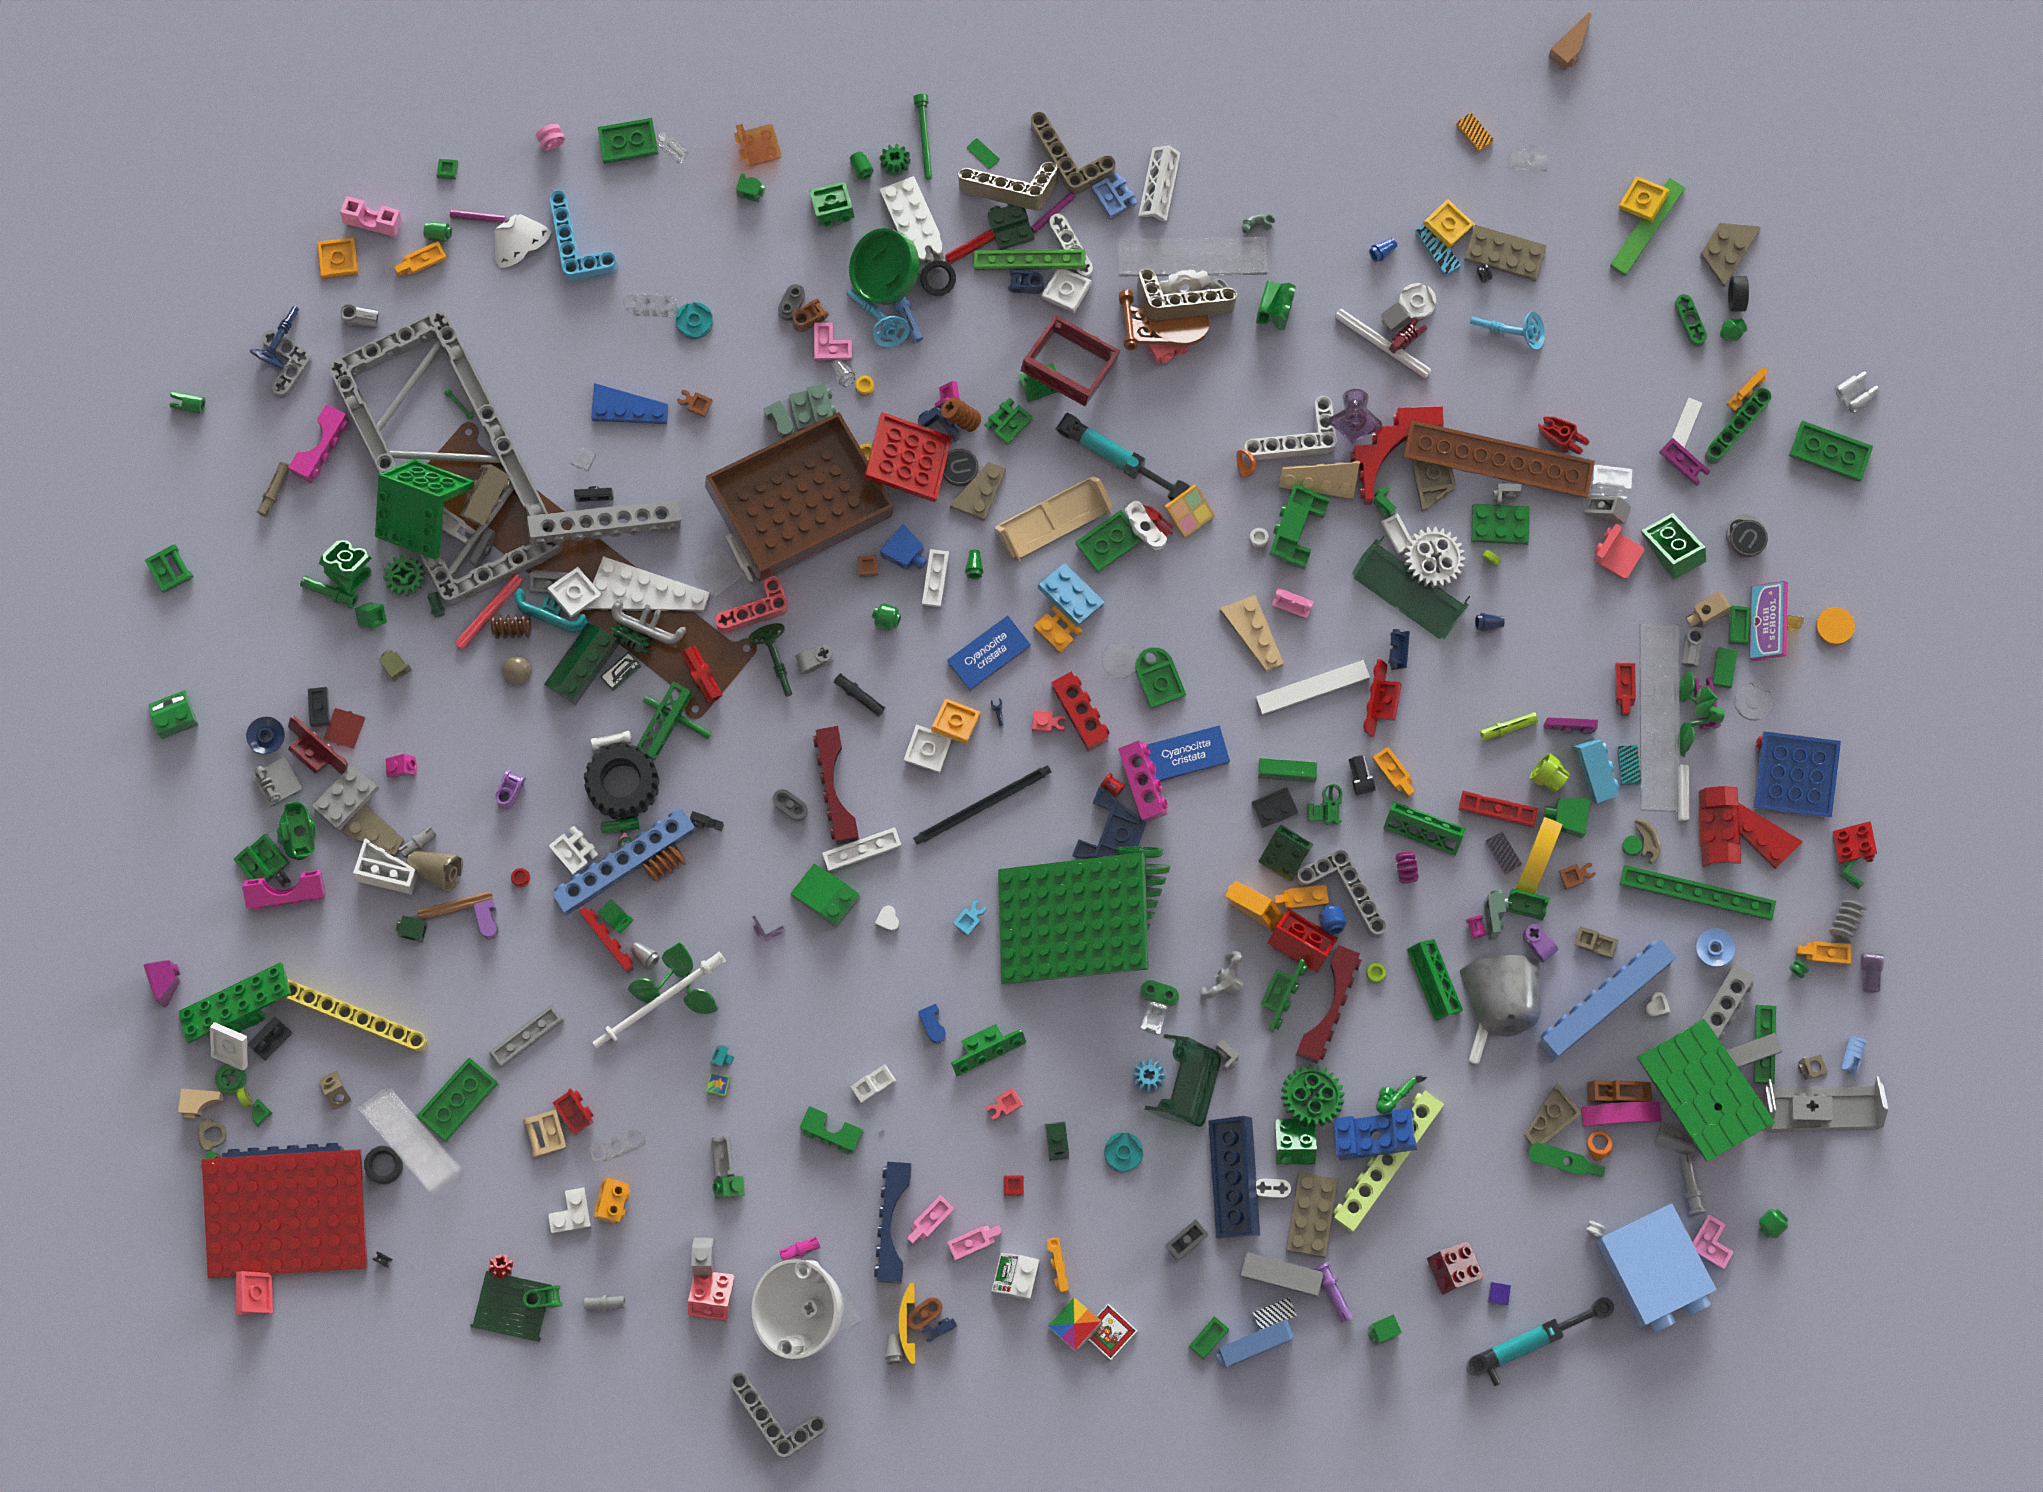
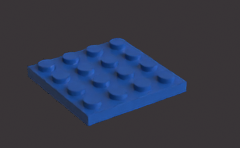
M1763 731L1754 808L1832 817L1841 741Z

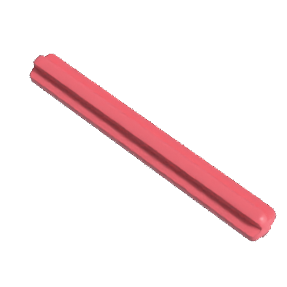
M513 575L457 639L455 644L461 650L465 649L491 619V616L500 609L520 586L523 579L519 575Z

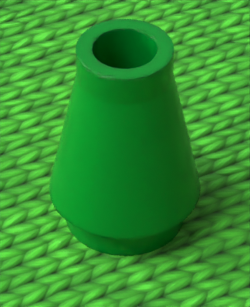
M975 549L969 551L965 573L970 579H979L984 573L980 551Z

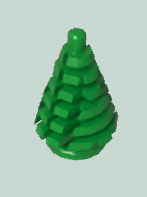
M1140 846L1117 848L1118 855L1141 852L1145 854L1146 886L1165 884L1166 877L1154 876L1152 874L1169 873L1171 866L1146 863V858L1161 857L1163 855V848ZM1146 887V897L1161 895V888ZM1146 899L1147 908L1157 907L1158 900ZM1147 911V919H1152L1155 912ZM1147 923V930H1149L1151 925Z

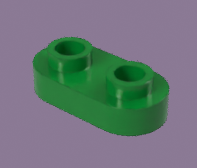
M1153 980L1145 981L1141 986V995L1146 1000L1170 1007L1175 1005L1179 999L1177 989ZM1153 987L1154 992L1149 993L1147 988ZM1166 993H1172L1173 997L1171 999L1166 998Z

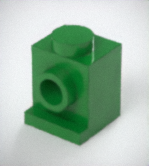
M741 173L736 187L737 197L759 202L760 196H764L766 186L762 185V182L756 178H745V174Z

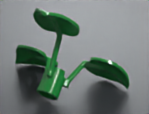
M1686 670L1678 684L1677 698L1680 702H1685L1687 698L1696 702L1695 716L1697 718L1702 717L1704 720L1692 721L1690 723L1684 722L1679 728L1676 743L1682 757H1685L1686 752L1694 741V725L1709 724V722L1720 724L1725 716L1723 708L1713 706L1719 698L1708 686H1702L1696 698L1692 697L1691 693L1695 688V680L1693 674Z
M678 942L675 946L664 951L662 961L671 971L660 984L655 986L654 982L650 979H637L628 987L633 996L642 1002L650 1003L660 996L658 990L673 973L677 977L691 974L690 971L694 966L693 960L682 942ZM690 984L686 986L688 995L684 997V1003L689 1009L701 1014L713 1013L718 1010L715 999L709 992L703 989H694L691 992Z

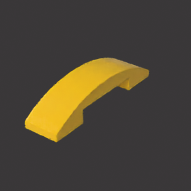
M1544 817L1516 886L1517 890L1535 894L1563 824Z
M910 1283L900 1306L899 1334L907 1359L911 1365H915V1343H907V1305H915V1284Z

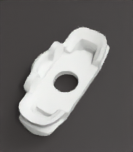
M1194 270L1171 274L1169 280L1159 282L1163 295L1201 291L1211 284L1207 272L1196 273ZM1188 284V289L1183 291L1179 289L1180 286Z
M1134 501L1125 508L1134 534L1138 535L1154 550L1162 549L1166 545V536L1155 526L1145 512L1141 502ZM1142 522L1148 523L1150 530L1143 531L1140 524Z

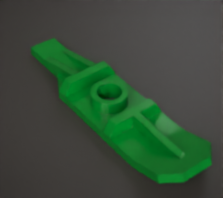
M1539 1142L1531 1145L1529 1157L1533 1162L1576 1175L1590 1173L1600 1177L1604 1176L1605 1167L1590 1163L1583 1155ZM1564 1158L1569 1159L1570 1162L1568 1165L1564 1164Z

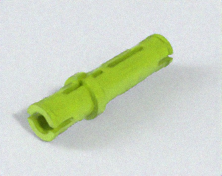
M1535 712L1504 723L1498 722L1495 726L1480 730V735L1484 742L1498 736L1501 738L1507 733L1538 724V719Z

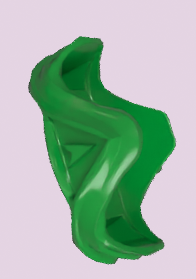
M298 801L286 803L285 810L279 821V828L276 830L278 843L283 844L285 853L289 857L303 860L315 850V822L311 819L308 809ZM298 826L304 827L306 830L305 834L301 837L296 836L294 833L295 828Z

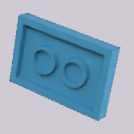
M1065 563L1038 585V589L1077 627L1105 603Z

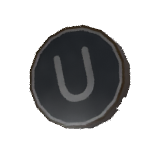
M965 449L949 451L943 473L944 479L955 486L969 484L978 474V461L975 455Z
M1743 520L1732 528L1729 541L1733 551L1738 555L1753 557L1759 555L1765 549L1768 535L1765 528L1759 522Z

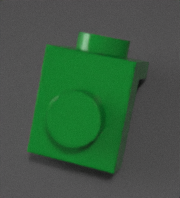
M1387 485L1384 489L1382 487L1378 489L1374 494L1373 504L1378 507L1377 510L1383 516L1391 517L1395 514L1397 507L1385 497L1390 491V487Z
M721 1176L714 1179L712 1190L715 1199L745 1196L744 1177Z

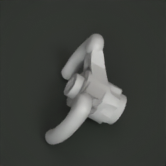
M1232 951L1225 955V959L1228 961L1232 960L1229 968H1221L1216 973L1215 982L1217 984L1208 992L1206 988H1201L1200 993L1204 999H1211L1222 990L1236 995L1242 989L1243 982L1236 975L1238 964L1242 960L1240 952Z

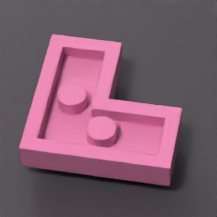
M814 323L815 361L852 360V340H833V323Z
M1707 1215L1692 1243L1699 1256L1719 1268L1725 1269L1734 1253L1717 1242L1726 1224L1711 1215Z

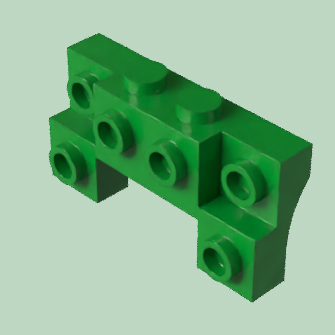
M1294 484L1287 506H1282L1279 515L1282 517L1281 523H1276L1273 533L1276 536L1269 555L1287 561L1289 565L1305 570L1311 549L1297 544L1308 514L1323 519L1330 498Z

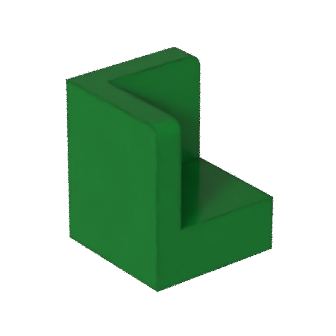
M368 602L354 608L357 623L360 627L373 629L387 623L383 604Z

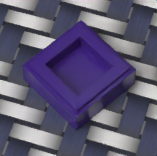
M1491 1282L1488 1302L1508 1306L1511 1285Z

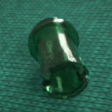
M439 592L429 593L427 598L432 609L431 614L434 617L443 616L446 609L442 606Z

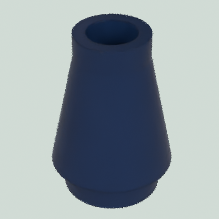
M1481 613L1475 617V627L1477 630H1481V632L1502 628L1505 624L1503 616Z

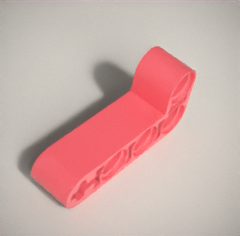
M769 577L765 580L766 598L719 613L715 619L718 630L721 633H729L785 614L788 604L780 580L776 577ZM771 584L778 586L774 591L768 589ZM776 602L784 603L781 608L774 607ZM760 607L766 609L763 614L756 613V610ZM741 613L748 615L744 620L738 619V616ZM722 620H726L727 625H723Z

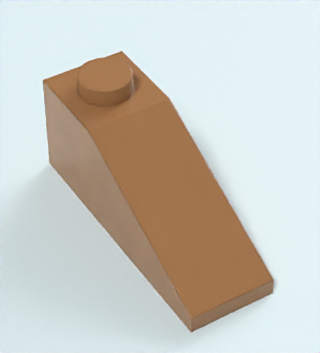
M1590 13L1586 14L1550 50L1549 57L1564 70L1569 66L1573 67L1579 60L1578 55L1591 18Z

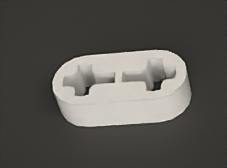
M1259 1179L1256 1181L1257 1195L1261 1198H1286L1291 1192V1185L1286 1180ZM1264 1183V1186L1271 1187V1190H1265L1264 1193H1260L1257 1187ZM1280 1184H1284L1287 1191H1284V1194H1280V1191L1273 1190V1187H1280Z

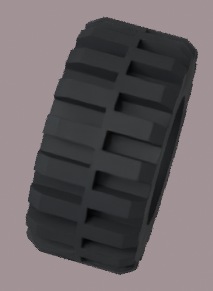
M615 743L610 745L611 748L606 749L603 747L600 749L601 753L598 755L595 753L591 757L592 762H588L586 766L587 772L584 773V786L593 806L605 816L609 815L612 819L621 817L622 820L628 819V816L638 817V813L641 811L643 813L648 810L647 806L649 804L652 805L655 801V795H658L659 777L654 762L644 750H639L635 745L630 747L627 743H621V746H617ZM618 766L633 767L640 777L637 789L626 797H613L604 788L606 775L610 770Z

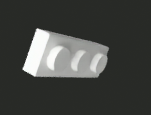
M930 549L922 605L941 608L949 551Z

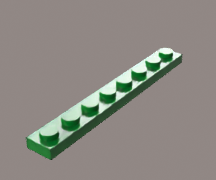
M1627 865L1623 866L1619 883L1622 886L1770 921L1773 919L1776 900Z

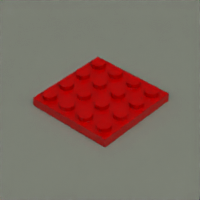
M881 412L864 478L936 502L952 436Z

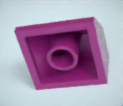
M170 960L144 964L143 966L155 1001L161 1006L167 1007L180 982L178 976L181 973L178 965H174Z

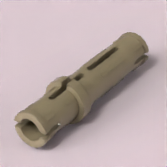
M279 463L266 493L264 492L262 495V502L256 511L259 515L268 517L273 504L276 503L277 495L289 472V465L287 463Z

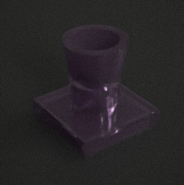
M1361 389L1346 391L1342 397L1345 410L1329 418V424L1351 443L1382 428V422L1367 409L1369 396Z

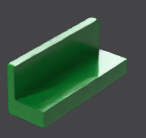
M1259 758L1258 778L1316 782L1317 762Z

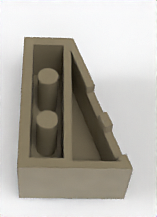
M491 464L481 465L480 471H482V474L478 480L474 481L475 487L471 494L468 495L459 514L479 526H483L490 521L492 517L490 512L493 507H497L501 500L499 496L502 490L505 491L510 483L508 480L510 475Z

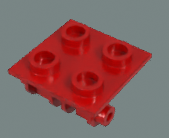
M1871 821L1833 831L1839 864L1859 858H1864L1866 862L1874 861L1877 849Z

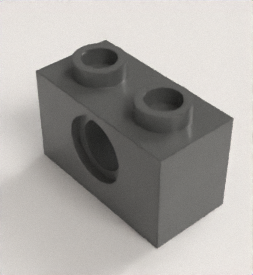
M1195 1219L1165 1245V1248L1179 1262L1204 1241L1209 1234Z

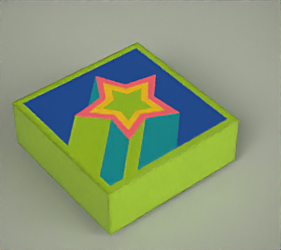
M711 1073L706 1092L726 1097L730 1077Z

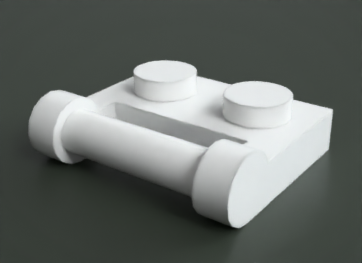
M630 731L594 738L591 739L593 750H600L603 747L609 748V745L617 743V746L621 745V743H629L632 736Z

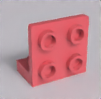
M713 1272V1275L694 1276L688 1299V1315L727 1321L734 1275Z

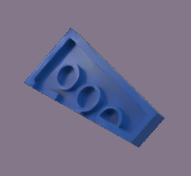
M594 383L592 421L667 424L668 404Z

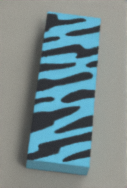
M1424 225L1415 230V233L1444 276L1461 268V264L1451 249L1444 245Z

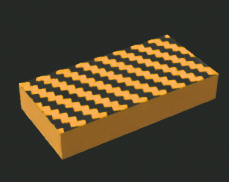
M1471 112L1456 123V126L1478 152L1494 141Z

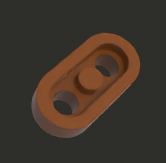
M934 1297L926 1299L908 1314V1326L913 1330H921L942 1313L941 1301ZM930 1305L937 1307L934 1312L929 1310ZM915 1317H919L921 1319V1322L919 1324H915L913 1322V1319Z

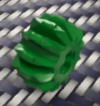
M897 143L895 148H892L889 144L888 150H882L883 155L879 156L880 161H882L880 166L885 168L886 174L891 171L893 176L895 172L901 175L902 170H908L907 165L911 164V159H909V151L905 152L904 146L899 149Z

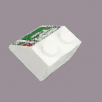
M1001 1253L992 1292L1030 1301L1039 1259Z

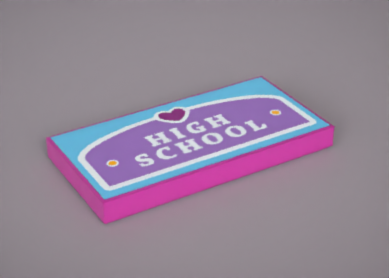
M1786 581L1751 586L1750 660L1752 661L1787 656L1788 582Z

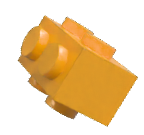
M610 1178L603 1179L593 1218L612 1224H617L620 1220H623L625 1215L624 1203L628 1201L630 1196L629 1184Z

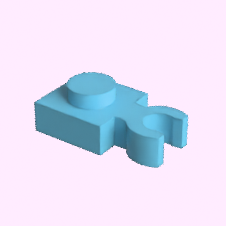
M978 900L972 903L970 911L965 908L953 922L967 936L980 923V919L977 916L983 915L986 911L985 906L981 910L975 908L979 903Z

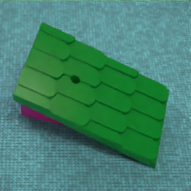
M1705 1019L1700 1020L1636 1057L1707 1162L1775 1123L1760 1098L1756 1095Z

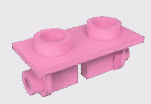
M1278 588L1272 606L1307 619L1314 601Z

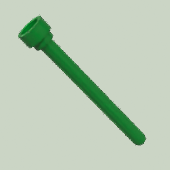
M917 94L913 96L914 105H916L919 112L924 174L926 180H931L932 170L925 109L929 103L928 95Z

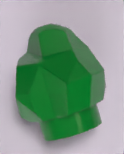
M1742 318L1726 320L1721 327L1720 336L1724 340L1737 341L1747 331V325Z

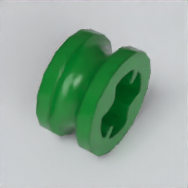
M1795 960L1794 965L1789 967L1800 978H1804V973L1809 972V968L1799 960Z

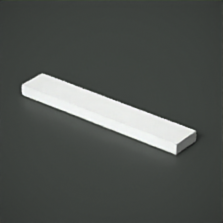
M1364 660L1256 696V701L1261 714L1265 715L1368 680L1370 676Z

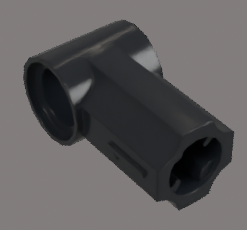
M1365 755L1350 758L1348 762L1353 776L1352 782L1356 796L1376 791L1374 779L1369 773Z

